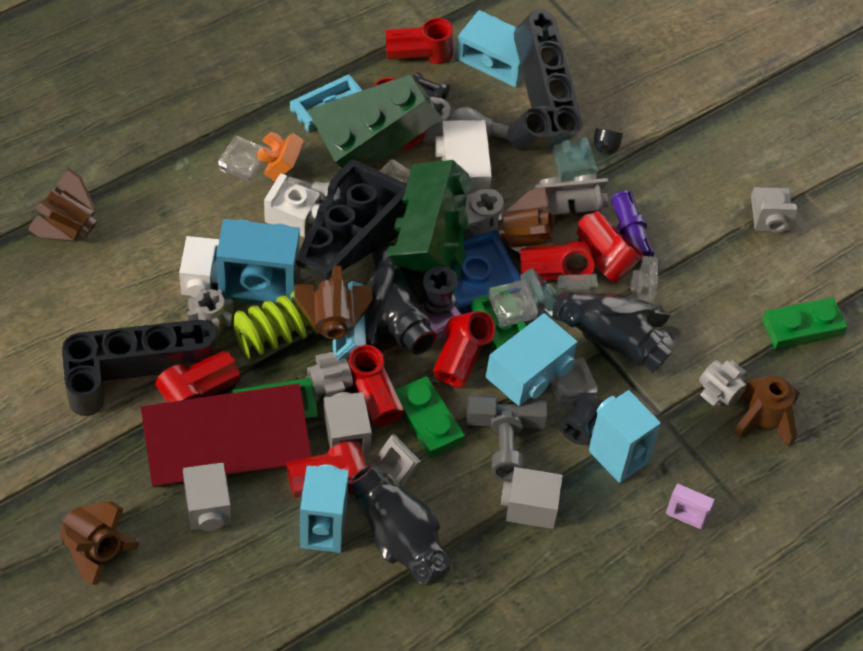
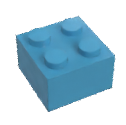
M223 219L216 263L218 290H222L224 300L232 299L233 302L263 305L265 301L269 300L276 305V300L281 295L287 296L290 299L295 284H298L300 267L296 265L295 261L300 250V227H292L285 224L256 223L243 219Z

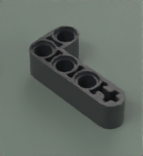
M536 9L514 31V41L531 108L527 109L509 126L507 136L510 143L516 149L522 151L561 148L578 134L583 126L556 19L549 11Z
M189 320L80 332L70 335L62 346L64 381L70 409L80 416H90L100 411L104 404L103 381L160 375L172 366L184 365L188 368L217 354L216 331L214 327L204 320ZM120 352H126L125 354H122V355H116L117 353H120ZM84 389H90V391H88V392H84V393L79 392V391L84 390Z

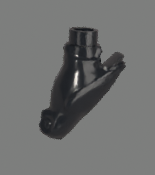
M385 244L373 251L369 264L366 286H372V303L364 313L366 345L374 346L380 350L383 338L386 335H392L400 347H408L414 355H419L434 345L437 334L430 327L429 315L424 313L418 305L416 289L412 280L402 267L386 256L389 246L396 245Z
M563 291L554 301L552 317L555 320L562 321L570 327L578 328L587 340L621 353L636 365L640 366L643 364L652 373L673 352L662 341L664 339L663 332L655 329V327H662L671 316V314L664 312L661 305H655L624 295L611 293L594 294L579 291Z
M375 463L368 464L350 479L349 484L357 493L355 498L363 507V513L367 517L374 535L375 545L382 557L391 564L399 562L406 566L415 581L422 585L431 586L443 582L451 570V561L440 543L438 531L441 527L434 512L424 502L406 492L400 484L395 483L388 473L383 474Z

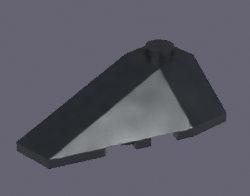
M352 159L331 179L324 203H320L317 210L316 221L313 227L309 228L295 259L296 265L328 280L331 278L333 266H341V271L373 253L378 247L394 240L400 233V231H396L394 228L397 218H404L408 205L403 202L407 183Z

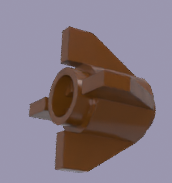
M67 169L57 184L64 191L55 187L47 198L39 202L36 207L45 217L38 213L28 227V230L39 238L75 240L79 235L86 238L98 221L93 217L96 208L81 176L71 169Z
M546 187L528 191L504 212L503 219L498 220L500 240L506 241L510 249L520 253V248L555 246L554 242L545 243L546 239L554 238V225L557 223L556 216H552L550 209H541V207L549 205Z
M333 266L331 279L322 281L315 293L314 285L295 284L294 300L319 334L324 335L328 339H341L356 327L371 305L372 286H352L351 291L348 288V284L342 280L341 266Z
M778 376L745 380L747 389L742 397L749 403V409L737 424L734 433L740 438L753 430L755 425L764 430L777 428L776 433L788 446L793 444L798 434L792 404L797 401L800 392L787 380Z
M102 502L78 507L65 516L60 528V537L65 545L69 547L81 577L91 585L99 584L104 565L100 562L112 559L119 549L137 550L139 542L129 535L117 531L116 528L124 508L115 502Z

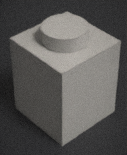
M341 392L332 397H325L324 423L329 449L342 442L355 441L361 444L363 454L370 453L372 432L363 392L353 394Z
M223 462L183 468L191 530L213 531L224 525H230L231 509Z
M514 467L512 482L504 481L500 502V505L508 506L506 521L554 529L562 475Z

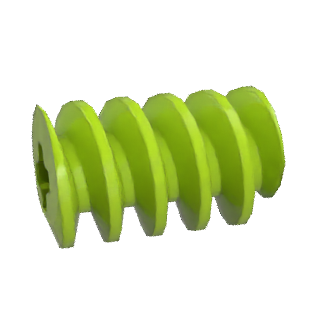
M294 291L291 293L290 299L284 295L279 296L276 300V305L272 301H265L262 305V310L258 306H251L248 309V316L243 311H238L234 314L236 339L242 353L248 360L250 359L249 348L254 347L259 355H263L264 342L266 341L274 350L278 349L279 336H282L288 345L293 342V331H296L302 339H305L307 337L306 326H310L316 334H319L295 303Z

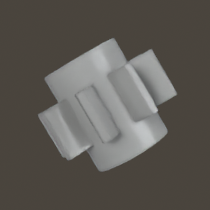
M203 288L196 299H188L190 311L187 312V321L204 320L209 322L214 327L216 336L220 335L225 326L232 327L231 313L234 312L233 300H224L221 289L216 291Z
M334 352L316 355L317 364L307 367L308 378L312 380L314 396L322 394L323 399L325 397H332L353 386L352 374L347 359L338 360Z
M718 360L714 361L706 368L699 379V382L705 388L700 396L713 407L716 405L721 406L722 403L728 407L732 406L747 389V384L741 379L746 371L733 360L730 362L726 360L724 364Z

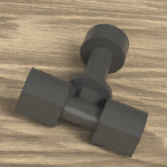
M468 395L467 425L491 426L493 433L499 436V451L492 456V475L501 481H512L514 467L524 468L523 455L515 450V435L519 434L522 428L545 429L547 418L546 398H529L522 405L518 406L516 404H496V396Z

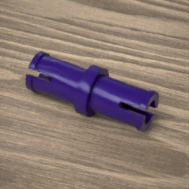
M623 190L615 193L610 201L619 221L618 232L631 241L642 253L643 258L638 264L645 263L652 259L655 254L645 231L647 229L646 220L639 214L632 191Z

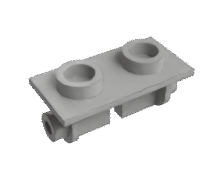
M593 174L578 176L575 178V181L561 182L560 178H548L541 180L540 184L535 186V188L546 187L549 205L541 207V209H550L552 216L569 214L568 201H574L575 214L601 212L602 208L608 207L607 193H601L602 188L608 182V178L596 179V175Z

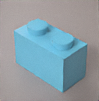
M478 10L458 35L456 59L515 88L523 78L514 41L516 27Z
M543 313L490 354L486 378L520 406L530 397L533 399L539 397L545 391L550 381L557 376H565L573 368L576 361L574 355L578 341Z
M627 390L617 398L614 396L607 398L598 407V414L595 426L592 429V438L588 450L619 484L649 463L661 424L630 390Z
M307 465L300 506V548L341 553L347 511L348 470H341L332 465H320L318 467Z

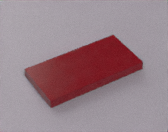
M300 383L140 406L152 487L183 483V468L223 462L225 476L286 467V462L311 457Z

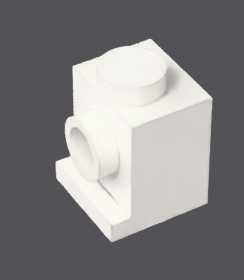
M280 173L264 199L265 222L300 227V236L305 237L309 228L316 221L317 210L320 206V193L287 181V176Z
M186 236L179 272L181 295H190L196 298L201 289L213 290L214 283H218L216 254L219 239Z

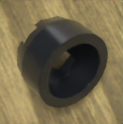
M595 128L593 138L595 149L602 153L604 145H608V155L616 153L621 146L623 133Z

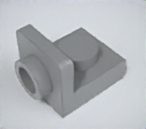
M753 187L751 203L755 230L770 232L791 231L798 211L797 205L791 204L789 188Z

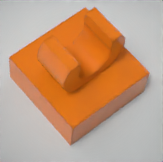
M270 132L265 136L263 142L268 144L272 150L264 146L256 154L261 161L268 163L264 174L274 181L277 180L280 173L286 174L293 168L305 140L295 133L290 134L285 140L274 132Z

